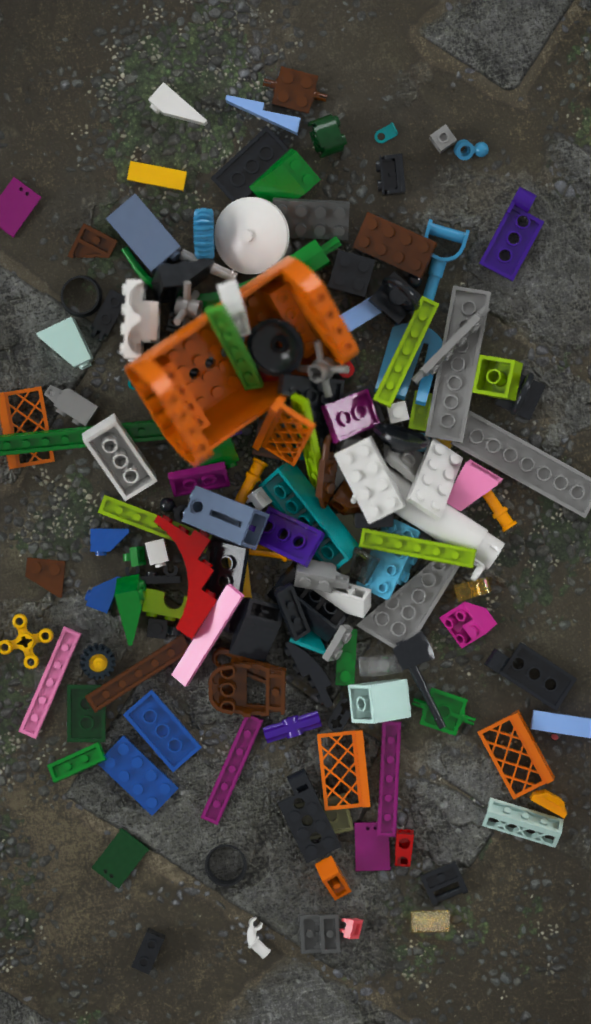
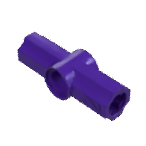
M316 710L300 716L294 715L282 719L281 722L263 727V732L267 743H271L286 737L288 739L299 736L305 731L321 727L322 723Z

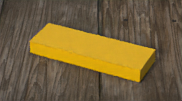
M130 161L127 181L184 191L187 172Z

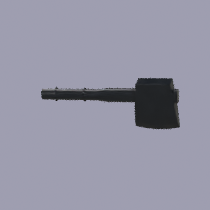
M420 631L407 640L403 639L397 642V646L392 651L401 669H409L435 719L434 721H436L439 729L446 727L443 716H441L417 666L435 658L427 637Z

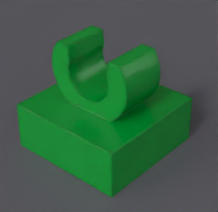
M144 546L129 547L130 553L123 554V561H131V567L146 565Z

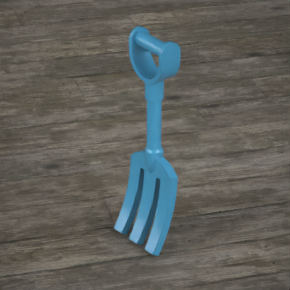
M429 219L424 237L428 238V235H433L462 244L454 256L445 258L433 253L427 273L429 276L423 296L434 301L446 263L457 259L462 254L470 230L466 229L465 232L432 223L433 220ZM409 323L392 327L374 392H377ZM429 327L395 397L397 399L405 400L423 344H428L424 364L442 347V339ZM426 375L420 380L415 404L426 405L434 375Z

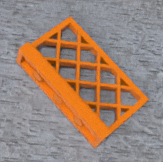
M41 386L0 393V423L3 435L15 434L14 427L18 429L16 433L19 431L25 433L26 431L21 428L27 420L37 426L33 432L38 428H41L43 431L49 430ZM38 391L39 400L36 405L26 399L30 392ZM17 395L22 399L17 408L9 404L8 396ZM24 401L33 406L28 416L18 410ZM10 407H11L13 410H15L12 415H11ZM35 409L40 411L43 416L39 424L29 418ZM16 412L26 418L20 427L12 421V417ZM49 451L50 459L44 460L36 456L38 452L34 454L29 453L32 455V458L29 462L21 464L19 460L20 454L6 455L9 470L55 462L54 453ZM34 457L38 459V461L31 462Z
M279 395L269 409L252 448L259 451L263 447L295 467L316 424L284 404L286 398ZM280 423H283L286 428H282ZM275 433H279L281 438L277 437ZM286 433L290 434L292 438H288Z
M519 710L477 732L513 800L546 783L554 781L555 776ZM509 720L513 726L511 734L501 731L502 724ZM489 730L497 732L495 742L486 740L483 733ZM499 733L510 737L508 746L497 743ZM512 738L521 741V751L510 748ZM495 746L506 749L504 759L495 756ZM508 750L519 754L517 764L506 760ZM521 755L530 757V768L519 764ZM504 763L515 766L513 776L504 773ZM517 767L528 770L526 780L515 777ZM530 772L539 774L541 781L537 783L529 782ZM513 780L525 783L523 790L515 793L512 788Z
M363 729L317 734L325 811L371 807ZM344 735H352V743L348 748L339 742ZM330 737L335 743L327 750L322 746L321 738ZM336 744L346 750L339 759L331 753ZM347 752L354 757V762L350 767L341 761ZM328 754L337 760L331 769L326 767L323 761ZM338 763L348 769L341 778L333 772ZM349 771L356 776V781L352 786L343 780ZM330 773L339 780L333 788L328 786L325 780ZM340 782L349 788L343 797L334 791ZM351 790L358 795L359 803L350 804L345 800ZM333 792L341 800L337 805L328 806L327 798Z

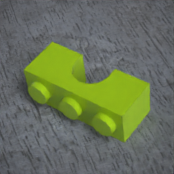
M146 588L142 611L146 612V616L157 617V614L164 615V619L176 621V618L181 619L187 602L186 595L182 605L174 609L170 608L165 602L166 591Z

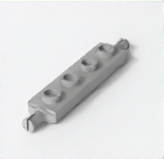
M484 305L411 379L417 384L424 376L434 375L440 369L439 365L444 360L448 361L454 355L453 351L457 346L459 348L462 347L468 340L466 337L471 332L474 334L481 328L480 323L490 309Z

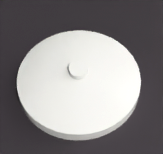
M244 197L233 201L224 208L215 225L214 241L219 256L231 269L242 274L253 275L263 273L283 259L289 245V227L285 216L276 205L263 198Z

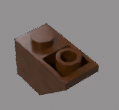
M344 480L328 505L342 515L363 513L358 502L355 504L350 502L353 492L348 482Z

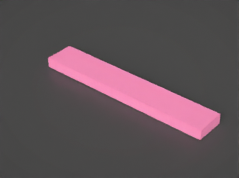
M231 584L226 585L171 674L185 687L190 684L244 597Z
M66 626L63 627L18 732L37 739L82 633Z

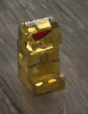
M488 577L453 585L457 602L492 592Z

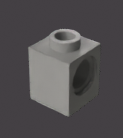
M446 124L429 137L440 154L457 141Z

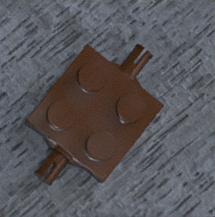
M281 66L276 81L264 78L263 86L273 88L274 90L273 105L309 114L311 104L315 99L326 102L328 94L317 92L316 85L319 76Z

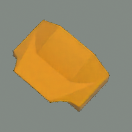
M546 789L532 791L529 797L531 801L565 819L567 810L562 798Z

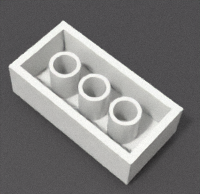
M115 413L82 433L83 442L124 501L157 482L155 471Z
M372 435L334 454L368 524L406 505Z

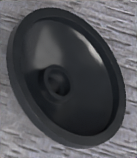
M270 318L261 321L251 330L247 340V350L256 367L261 372L270 376H279V374L293 372L300 365L304 355V343L300 333L292 324L282 319ZM278 341L282 343V347L278 345Z
M377 423L373 428L376 436L396 453L421 450L430 444L428 437L406 427Z

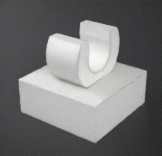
M262 487L250 493L246 501L247 504L252 502L255 509L262 510L273 502Z

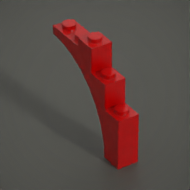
M157 515L154 523L163 529L175 542L183 556L187 569V602L176 629L190 639H193L217 602V599H215L216 594L208 589L206 591L202 590L214 573L211 563L205 559L202 562L199 560L211 542L208 539L210 535L201 529L199 531L194 529L192 534L188 535L189 531L181 525L177 528L171 524L173 520L166 515L162 517Z

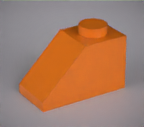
M332 855L315 864L322 882L334 900L352 892Z

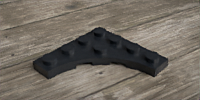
M279 374L278 394L290 397L297 393L309 399L322 456L323 441L330 431L321 406L343 398L345 380L330 378L332 396L325 398L322 382H313L309 376ZM331 440L330 452L335 453L336 443Z

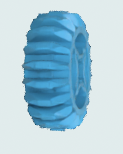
M207 208L195 209L193 217L195 257L197 259H213L215 256L214 212L212 209Z

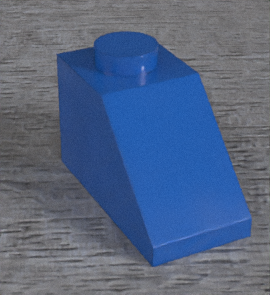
M91 528L90 552H95V555L98 556L107 555V552H111L130 533V529Z
M121 576L97 585L92 590L88 589L84 599L87 601L86 606L108 614L115 598L117 578H121Z

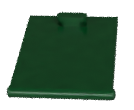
M120 828L118 834L92 866V869L119 889L149 851V848L123 828Z

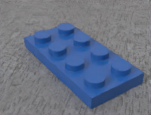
M153 689L123 714L172 772L202 748L200 743Z
M125 735L105 754L107 761L98 764L152 816L179 788Z

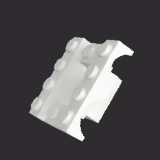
M126 279V284L122 285V295L126 296L125 303H122L121 309L122 315H125V323H121V335H124V343H120V354H123V358L128 359V362L133 361L144 353V343L160 342L161 304L158 301H146L148 286L140 279Z

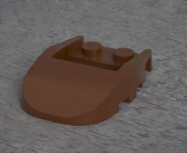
M259 661L233 662L220 665L210 675L208 683L209 700L216 710L230 715L233 713L241 714L243 717H251L252 715L269 716L272 712H281V715H285L286 668ZM247 669L266 671V705L247 703Z

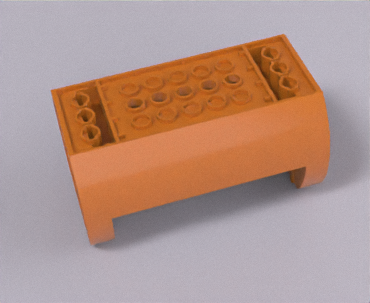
M286 256L239 288L250 331L261 321L270 318L285 320L298 330L304 343V355L300 365H312L313 361L317 359L314 347L315 340H321L324 357L332 358L336 365H344L358 355L359 348L324 284L298 259ZM221 301L215 304L214 306L221 305ZM205 312L125 366L127 377L163 436L188 463L195 467L214 455V452H212L213 448L266 413L279 395L284 398L289 397L277 393L278 381L264 382L263 388L244 389L228 356L221 355L223 347ZM249 335L244 336V337H245L244 344H245L246 348H247V340H248V336H249ZM278 341V345L282 347V343ZM212 357L213 364L210 367H206V359ZM197 368V375L191 378L189 375L190 370ZM297 368L291 373V375L308 376L307 372H298Z

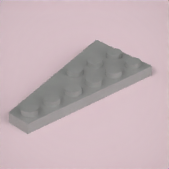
M431 561L394 592L389 600L382 602L357 623L356 626L390 647L395 648L397 642L403 639L407 640L420 632L460 566Z

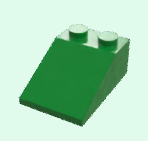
M291 148L249 188L257 197L273 203V198L299 199L321 179L299 153Z
M228 438L213 448L212 452H214V455L201 463L200 466L224 461L226 469L237 466V462L240 459L233 439Z
M140 574L117 578L114 595L128 646L133 645L142 602L145 600L146 584L144 580H141Z

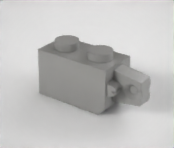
M50 385L44 393L54 403V406L57 407L56 412L64 417L66 415L73 418L72 422L79 427L83 425L88 426L100 408L70 388L61 390Z
M311 560L307 568L297 563L294 586L332 593L333 588L347 589L350 578L348 575L336 572L337 566L333 563Z

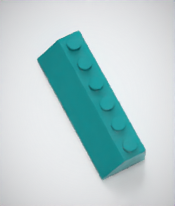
M287 462L284 463L258 485V487L263 488L273 501L272 505L276 510L325 533L322 542L313 556L316 560L333 563L337 566V570L362 550L328 504L325 509L321 508L318 497H315L316 489L297 465L293 467Z

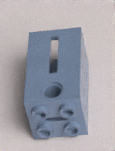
M136 194L132 195L106 218L153 275H155L158 266L169 263L171 260L175 262L181 256V246Z
M195 486V489L190 494L189 504L183 512L182 522L240 546L256 550L270 514L208 489ZM250 524L256 526L254 532L248 530Z

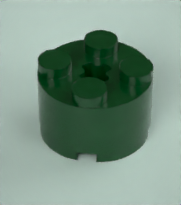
M329 114L308 122V127L312 126L313 130L309 132L313 146L317 153L321 152L319 156L321 159L344 150L347 140L345 135L340 133V121L337 115L332 116Z

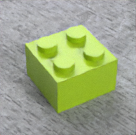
M479 355L472 393L516 401L523 363L516 360Z

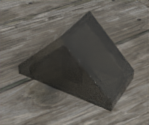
M355 547L349 576L366 585L380 559L361 548Z

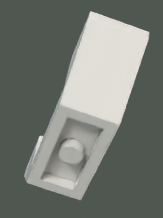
M236 279L217 285L221 303L225 304L240 336L250 335L251 331Z

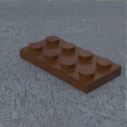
M367 212L353 248L419 278H423L438 243Z

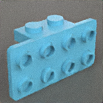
M394 519L393 527H382L380 530L381 532L419 538L420 536L418 529ZM371 550L356 585L371 589V593L389 600L396 585L403 586L410 577L409 571L412 565L416 564L418 558Z

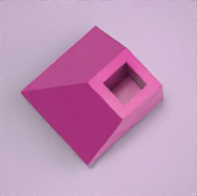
M465 601L439 617L461 649L479 639L497 625L486 608Z

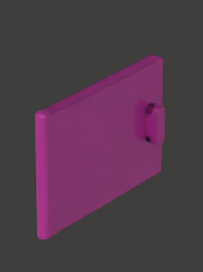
M15 177L12 178L0 195V228L13 238L42 198Z
M354 822L355 871L391 870L389 837L377 836V822Z

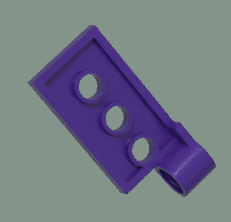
M519 187L479 262V265L513 282L544 224V221L528 213L537 195L522 187ZM521 216L526 217L528 220V225L525 227H521L517 223L518 218ZM512 233L517 234L519 237V242L516 244H512L508 240L509 235ZM503 250L510 253V259L507 261H503L499 257V253Z
M269 506L265 512L270 514L266 525L272 523L273 527L268 532H265L264 528L258 544L307 568L325 533ZM250 524L248 530L254 532L256 526ZM283 531H288L287 537L280 539V534ZM299 538H303V544L296 547V541Z

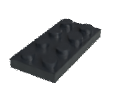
M266 126L215 173L211 180L232 202L248 197L253 193L249 186L289 149Z

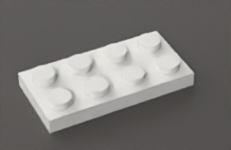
M435 438L430 439V444L426 447L406 501L434 520L441 519L463 457Z

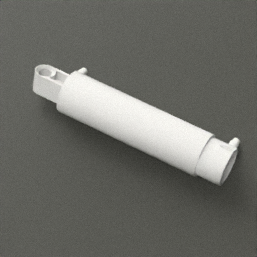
M387 465L406 503L403 508L393 513L440 543L477 549L474 562L476 568L471 576V580L476 581L483 570H488L505 543L488 533L486 528L447 503L441 519L434 520L406 501L413 483ZM354 494L350 500L353 504L357 502Z

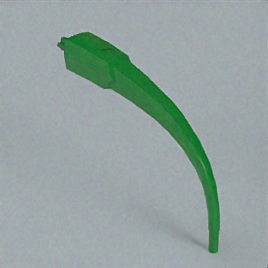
M337 236L322 246L315 239L290 256L301 261L316 274L331 264L327 255L338 249L342 244ZM127 246L124 247L121 251L132 269L153 291L151 284L153 278L140 265ZM252 279L238 284V288L242 287ZM218 291L200 293L197 300L203 302V308L214 306L221 301Z

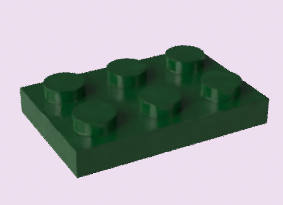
M67 684V742H106V706L95 713L85 698L87 694L103 684Z

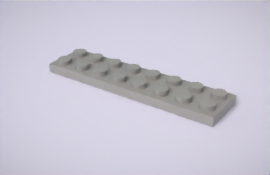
M453 286L442 346L484 305L489 308L491 292ZM487 314L480 323L481 328L474 334L471 332L466 337L468 339L467 342L460 348L457 346L453 351L454 355L448 361L444 360L439 365L440 369L436 374L425 432L426 437L457 443L464 442Z
M469 410L464 442H451L453 446L579 516L586 518L591 509V477Z

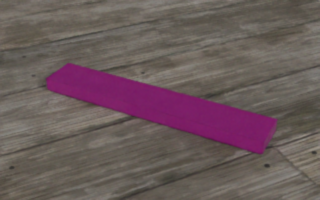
M254 715L244 717L200 818L216 825L219 824L262 726L263 719Z
M401 721L382 722L377 836L396 837Z

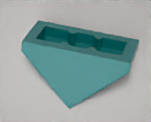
M313 631L297 641H294L292 637L289 640L291 643L323 655L326 651L321 638Z

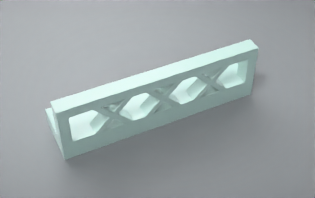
M490 797L482 826L555 848L562 834L564 819ZM490 817L493 819H497L499 822L495 823L488 820ZM509 824H513V825H516L517 827H516V828H511V827H509L508 825H509ZM530 829L535 831L536 833L531 834L528 833L526 830ZM545 836H554V840L545 838Z

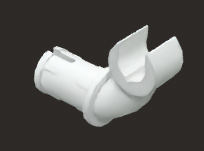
M252 917L249 920V928L247 930L248 948H252L264 959L271 950L256 935L257 931L262 928L263 923L260 922L258 926H253V922L257 917Z

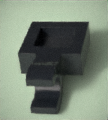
M149 618L147 637L166 639L167 634L180 635L181 633L176 629V626H168V620Z

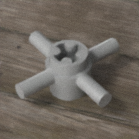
M188 280L183 282V297L179 296L177 298L174 313L177 315L174 319V324L180 325L182 322V327L190 322V318L195 319L201 315L203 302L197 300L200 295L199 291L194 290L191 293V281Z
M315 340L314 347L317 359L313 361L312 365H299L297 371L307 372L313 382H322L324 396L329 398L332 396L329 379L334 373H348L349 366L336 365L332 358L324 357L321 340Z

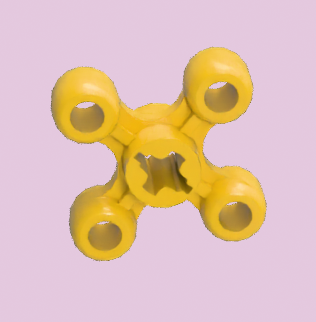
M16 614L12 619V624L17 628L18 636L14 640L5 639L0 641V653L7 655L14 649H20L25 656L24 666L27 669H35L39 665V658L34 654V646L40 642H51L54 633L51 629L44 628L39 633L32 634L27 629V617L24 614ZM18 618L23 620L22 625L18 624ZM44 632L49 634L48 639L43 637ZM24 636L26 639H32L27 646L26 644L19 643L24 639ZM3 644L8 645V650L3 649ZM30 658L34 660V665L29 664Z

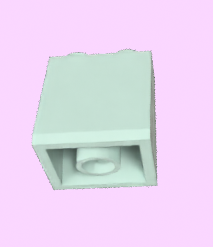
M69 317L36 333L42 341L77 369H87L92 366L91 362L95 361L73 317Z
M390 679L348 685L352 723L375 724L411 717L407 679Z

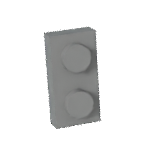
M348 624L340 625L322 658L328 662L339 659L343 652L341 649L351 639V632L354 628Z

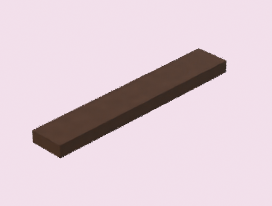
M182 634L87 694L85 696L86 700L96 713L180 659L186 652L189 644Z

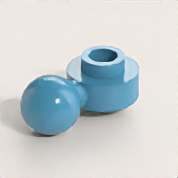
M463 139L454 146V154L461 160H468L473 154L478 157H484L489 152V147L485 142H478L473 146L468 140Z

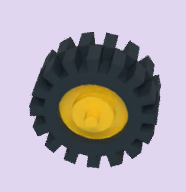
M95 643L93 646L89 645L80 656L81 668L90 679L98 680V678H101L103 680L105 676L109 677L110 672L114 671V666L116 665L115 657L112 651L107 646L105 647L104 644L98 645Z

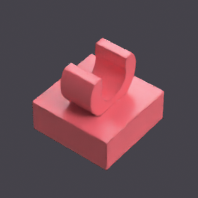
M342 918L341 921L346 923L345 928H339V931L344 933L343 937L359 939L363 920L359 918Z

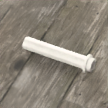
M185 249L181 251V256L179 257L182 261L194 262L199 260L195 257L194 253ZM217 263L213 264L210 271L211 274L227 281L235 280L238 276L234 269L230 270Z

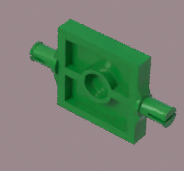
M431 687L430 694L446 724V727L439 729L427 703L415 697L413 698L415 702H412L411 705L422 708V716L419 722L421 725L456 736L462 722L473 726L474 722L472 721L476 720L474 717L465 715L468 699Z

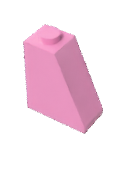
M470 459L465 463L457 477L447 504L456 510L462 511L500 484L503 478Z

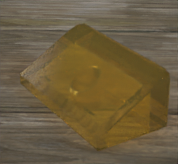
M449 910L411 911V932H450Z

